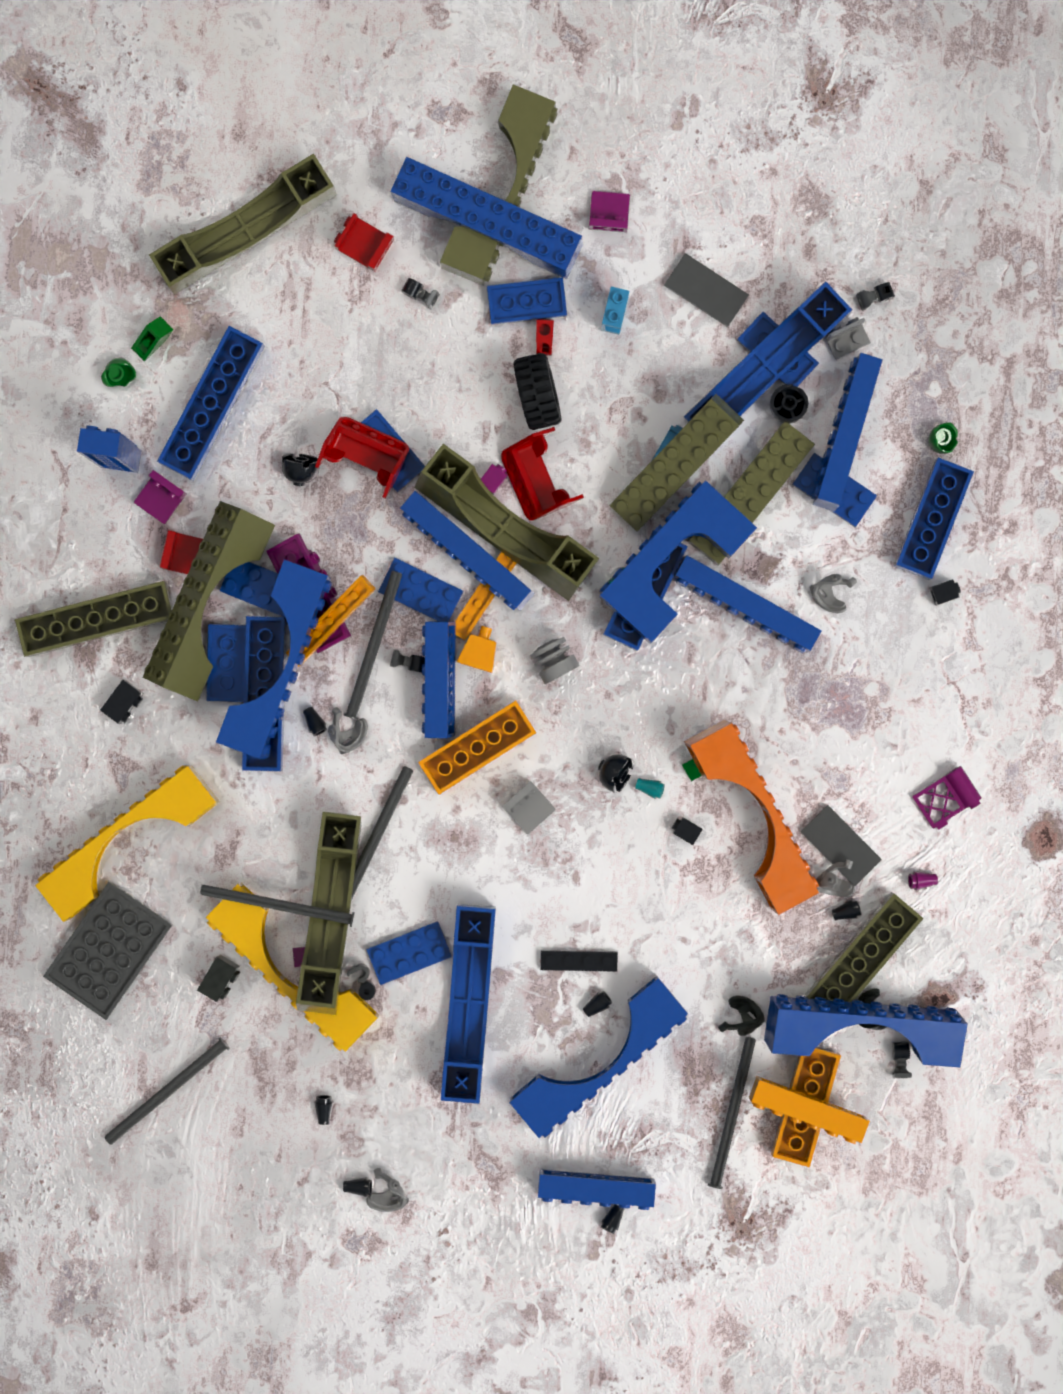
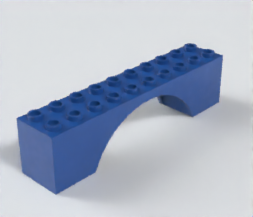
M406 157L390 191L394 202L427 217L444 219L474 230L510 248L532 264L565 279H568L583 246L582 235L409 157Z
M824 282L683 417L689 422L715 394L741 416L790 367L852 311V308L827 282Z
M287 560L283 561L270 596L280 606L288 623L290 652L287 664L278 681L262 696L244 704L229 706L216 743L259 759L268 756L271 745H269L270 739L275 738L278 727H275L277 720L282 719L285 709H282L283 704L288 702L292 691L289 688L291 683L295 684L298 677L296 669L298 665H302L305 655L302 653L304 648H308L312 639L309 636L311 629L315 630L319 620L316 617L317 613L323 610L325 604L324 594L325 592L329 593L332 586L328 575Z
M468 904L457 905L441 1101L480 1103L496 907Z
M658 976L654 977L628 999L630 1008L629 1033L621 1052L609 1066L593 1076L573 1081L555 1080L538 1074L509 1098V1103L538 1138L541 1136L547 1137L553 1131V1126L557 1123L559 1125L564 1123L571 1111L577 1112L583 1106V1101L586 1099L590 1101L594 1098L601 1086L603 1088L607 1087L613 1081V1076L616 1074L620 1076L624 1073L631 1061L633 1063L637 1062L642 1057L643 1051L646 1049L650 1051L658 1044L657 1040L661 1036L663 1039L672 1032L671 1028L676 1024L680 1026L687 1020V1011Z
M784 994L770 996L764 1041L773 1054L810 1056L825 1038L840 1029L858 1024H877L894 1029L904 1035L910 1041L913 1052L923 1065L961 1067L968 1023L955 1008L938 1009L934 1006L920 1008L913 1004L907 1007L897 1003L882 1005L880 1002H871L869 1004L859 1000L845 1002L842 999H833L831 1001L822 997L807 999L805 996H796V998Z

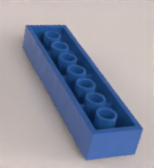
M228 326L157 460L158 463L192 481L195 480L265 347L262 342Z
M860 353L850 363L848 372L851 375L848 376L843 390L846 392L839 400L837 408L840 411L835 415L832 424L835 429L830 433L827 444L830 446L824 452L822 458L824 466L819 470L816 478L819 484L816 485V488L814 487L811 499H814L812 504L814 506L835 511L840 506L883 359Z
M86 425V429L80 428L78 453L100 468L138 473L142 450L126 438L124 434H121L116 429L106 428V431H101L98 427Z
M414 491L400 507L404 511L402 515L411 523L417 522L418 525L416 527L426 536L431 534L433 536L431 540L440 548L445 546L447 548L445 552L454 560L460 559L462 561L460 565L469 573L474 571L476 573L474 577L483 585L488 583L491 586L489 590L497 597L503 596L505 598L503 602L512 610L517 608L521 611L535 594L418 492Z
M686 555L674 576L677 579V584L684 588L687 585L693 588V593L700 597L706 595L710 598L709 601L716 606L722 604L727 607L726 611L734 616L740 614L744 617L743 621L750 625L756 623L761 626L760 630L764 633H774L777 635V640L784 644L790 642L794 645L793 649L800 653L811 651L822 630Z
M246 616L244 703L253 701L266 693L278 681L285 669L287 625L285 617ZM284 714L281 720H277L275 727H278L275 738L270 739L269 745H271L268 756L259 759L242 753V771H283Z

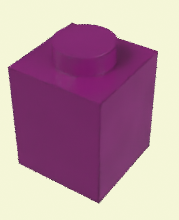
M492 464L481 478V481L493 495H495L508 477L505 474L507 470L499 464L496 466Z

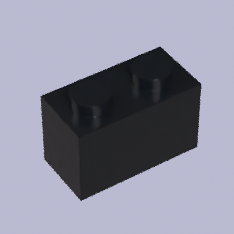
M122 680L100 711L118 724L126 723L132 715L130 711L133 707L137 708L143 701L142 695L144 693L126 680Z

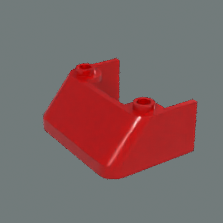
M340 417L324 441L315 467L319 468L324 459L336 463L340 462L343 457L378 472L376 479L382 486H386L382 496L386 499L407 457L409 446L354 419Z
M555 427L533 433L504 449L501 453L503 465L507 470L506 472L526 518L530 521L556 512L584 498L583 494L570 498L566 490H555L541 457L548 449L545 436L555 431Z

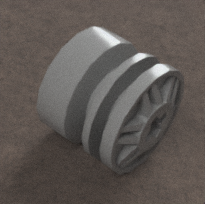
M565 637L553 639L543 644L530 655L531 660L537 657L541 659L534 664L535 667L545 666V669L539 673L544 684L580 666L574 655L565 657L564 653L570 649L569 645L562 649L559 645L566 642Z

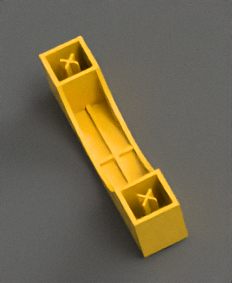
M182 765L174 772L176 775L173 778L167 777L159 783L161 786L159 789L150 790L144 795L145 800L142 802L136 801L129 807L130 811L127 814L121 813L114 819L115 823L113 825L104 826L98 831L99 836L90 837L83 843L84 847L82 849H75L68 855L69 859L67 861L61 860L52 867L54 869L53 872L44 873L37 879L39 883L35 885L63 922L73 918L98 898L97 876L99 864L105 849L119 832L135 822L149 818H163L178 822L184 826H190L220 803L219 799L193 766Z
M242 882L232 889L233 891L253 894ZM223 899L206 916L208 919L207 924L213 930L218 929L222 933V939L228 944L232 942L236 946L235 951L241 957L246 956L250 960L249 964L256 971L260 969L264 973L263 978L270 984L274 983L278 987L276 990L283 997L288 996L292 1000L291 1005L297 1010L298 986L282 975L273 963L267 949L265 922L269 908ZM353 989L339 992L336 1015L303 1011L306 1014L304 1017L311 1024L315 1022L320 1027L318 1030L326 1038L329 1036L334 1041L332 1044L339 1051L343 1049L345 1052L379 1017V1014L365 1000L361 999Z

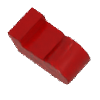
M537 320L536 354L544 353L547 356H552L554 320Z

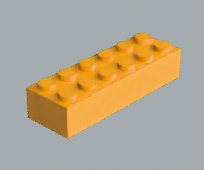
M514 701L418 763L440 795L536 734V731L517 701Z
M816 1047L810 1056L798 1055L789 1088L828 1102L841 1055ZM783 1114L771 1150L772 1157L810 1168L820 1129L819 1131L812 1129L804 1121H801V1124L791 1121L788 1115Z
M756 1076L749 1095L750 1101L756 1108L764 1110L765 1107L769 1108L772 1111L771 1113L780 1117L783 1114L788 1115L791 1121L801 1124V1121H804L808 1127L818 1131L820 1128H823L827 1134L838 1137L839 1134L843 1136L845 1141L856 1144V1142L862 1143L870 1122L864 1115Z

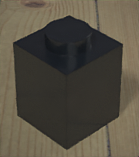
M953 579L929 588L935 606L959 598V593H961L958 583H954Z
M684 817L680 820L677 818L672 826V829H674L673 834L691 845H694L703 830Z

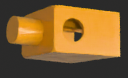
M481 626L478 636L470 634L457 663L492 673L496 642L489 640L492 629Z

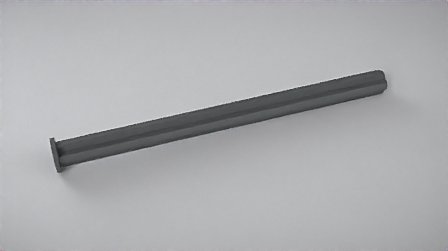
M391 572L347 712L344 713L346 717L359 719L357 715L402 578L400 572Z
M406 766L402 768L356 864L352 899L413 774L411 768Z
M202 885L200 894L204 896L350 924V927H352L355 913L349 914L208 885Z
M220 1037L215 1045L106 1134L105 1140L110 1145L115 1143L226 1049L229 1050L228 1044Z
M751 1037L745 1038L711 1182L708 1183V1186L717 1189H723L721 1183L756 1039Z

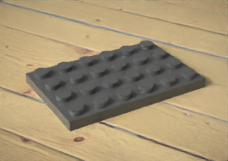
M109 881L43 977L107 1020L166 936L172 924Z

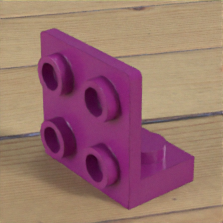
M593 191L589 230L627 233L630 194Z
M152 470L149 474L150 480L137 496L134 503L161 523L166 524L187 493Z

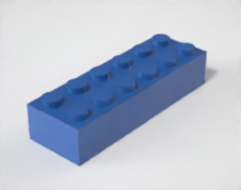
M939 457L935 459L894 567L927 580L933 579L974 471Z
M650 535L648 540L650 541L654 536ZM682 543L676 547L653 573L652 587L662 600L688 547ZM614 611L603 635L638 652L644 638Z
M428 621L422 627V636L425 637V645L422 646V655L425 656V664L422 665V675L425 676V683L422 684V694L425 695V703H422V714H425V722H422V733L425 734V738H451L455 736L456 621Z
M544 1169L539 1171L538 1198H542L541 1201L553 1202V1199L561 1200V1203L572 1204V1201H580L581 1205H592V1202L599 1203V1206L611 1207V1204H618L619 1208L626 1209L630 1208V1206H638L640 1210H650V1207H654L656 1182L652 1178Z

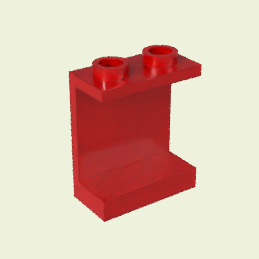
M353 213L352 217H347L343 225L345 229L342 234L340 232L337 234L334 243H336L335 249L376 272L393 243L394 236L389 233L385 234Z
M168 530L160 568L188 575L192 561L195 559L203 539Z

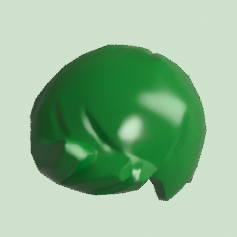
M114 358L107 364L101 379L107 387H125L135 379L136 370L125 358Z
M951 422L943 423L932 429L928 437V444L933 451L939 454H948L954 450L958 444L956 439L958 431L954 424Z

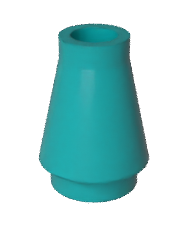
M638 778L635 789L654 799H661L665 784L661 783V781Z

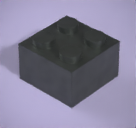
M220 954L215 958L197 991L215 1002H218L220 999L224 1000L231 990L228 987L229 984L234 983L241 973L238 971L240 966Z

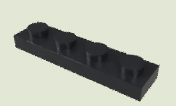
M541 951L540 970L617 972L618 952Z

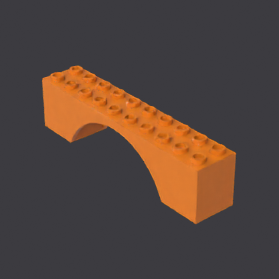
M722 720L685 740L684 743L703 777L708 780L720 779L737 783L745 787L761 806L767 822L768 842L764 859L754 874V878L771 910L780 915L819 893L817 890L819 884L815 877H812L808 872L810 867L806 860L800 857L801 849L791 839L793 834L790 828L782 822L784 817L781 811L773 805L775 799L771 792L768 793L764 786L767 784L763 776L756 772L755 769L758 766L754 759L748 756L747 752L749 749L746 743L739 739V729L732 722Z

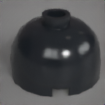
M786 384L774 391L769 405L775 419L782 423L790 424L803 418L807 412L809 402L803 389L792 384Z
M293 454L283 455L282 472L289 481L293 482V485L304 486L305 483H309L317 477L320 467L316 468L315 465L318 458L306 454H299V457H293Z
M613 754L606 758V760H602L598 767L600 771L599 779L602 785L615 794L617 793L616 791H622L631 776L628 774L629 769L633 770L634 768L633 759L622 754Z

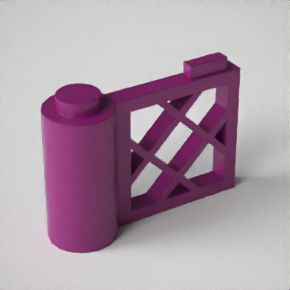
M962 766L955 768L912 796L932 828L937 827L938 830L948 824V819L968 807L973 809L980 805L979 800L982 799ZM942 782L948 787L946 796L935 793L937 785ZM923 794L932 795L930 806L921 804L918 797ZM934 796L946 798L943 809L932 807ZM948 799L956 800L960 807L954 811L946 810ZM931 810L943 811L941 819L934 823L930 817Z

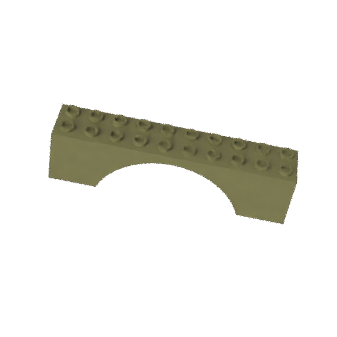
M514 84L509 92L498 123L499 129L505 134L513 148L517 163L515 181L505 201L520 207L521 193L525 194L529 184V179L527 178L534 173L536 168L535 159H539L543 151L542 142L548 139L551 127L549 125L550 122H555L558 108H556V101ZM454 226L440 260L441 269L484 285L485 281L489 282L493 272L492 264L496 265L500 255L499 246L503 247L504 245L464 226Z
M313 153L282 172L267 189L238 210L209 226L178 236L149 254V256L175 295L337 195L336 190Z
M444 443L418 477L415 489L567 601L571 599L599 560L596 555L569 535H556L541 530L510 511L487 489L478 476L475 466Z
M222 501L219 502L142 678L198 702L213 668L205 654L201 638L202 616L207 600L215 586L227 573L244 563L261 559L275 527L274 524L241 508Z
M322 812L311 906L350 914L362 826L361 816ZM310 917L297 992V1010L336 1015L348 924Z

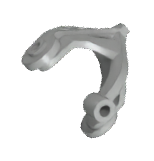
M831 574L815 585H811L810 591L814 600L821 608L832 613H843L846 611V605L833 595L832 586L847 585L851 588L857 583V580L854 577L849 580L842 579L839 574ZM819 589L826 594L825 597L820 593Z
M335 707L332 710L334 714L333 724L329 725L328 733L340 754L349 753L359 747L364 741L368 724L364 718L356 721L352 729L341 732L339 718L342 716V712L338 707ZM351 738L346 745L343 744L347 739Z
M846 859L845 862H837L827 868L816 878L819 884L817 890L833 896H852L855 891L854 885L839 879L832 872L838 868L851 869L853 862Z
M381 1168L375 1169V1178L385 1180L388 1183L389 1190L383 1194H371L366 1199L367 1205L371 1209L381 1212L402 1209L409 1202V1198L406 1197L399 1181L382 1173ZM396 1196H399V1197H400V1199H397V1200H391V1199H390L391 1197H396Z

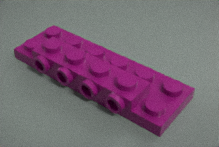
M300 533L266 551L277 573H279L283 561L287 560L328 575L318 564L320 562L318 554L307 549ZM331 586L329 593L325 592L324 594L325 604L323 610L317 613L316 617L318 619L337 600V592L333 586ZM345 622L316 650L317 653H321L351 636Z

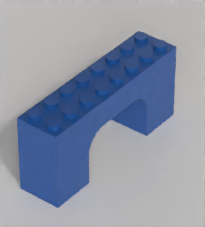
M706 480L703 484L700 481L691 491L692 496L690 498L686 496L679 503L678 507L680 509L677 512L673 510L665 518L667 523L663 527L659 525L651 534L654 537L650 541L646 539L638 548L640 552L637 555L633 553L626 561L627 566L624 569L620 567L613 575L614 580L612 583L606 582L599 591L601 593L599 598L649 644L678 615L655 593L652 587L654 571L676 547L688 537L700 536L707 539L729 559L757 529L751 521Z

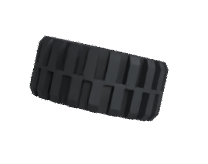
M538 353L517 358L513 363L515 378L529 429L536 430L558 425L562 421L561 411L547 355Z

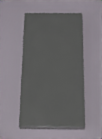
M686 253L664 284L665 287L726 327L730 325L749 294Z
M829 805L801 831L832 864L845 862L846 859L853 862L851 869L838 868V870L854 886L882 860Z

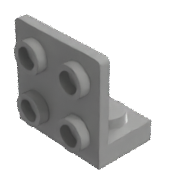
M856 317L848 321L845 327L842 328L839 325L829 332L826 341L835 360L871 343L863 327L865 323L864 318L859 320Z
M531 781L502 806L526 834L533 831L555 811L554 806Z

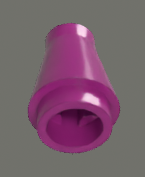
M914 871L908 875V884L910 889L916 891L937 885L938 877L937 874Z

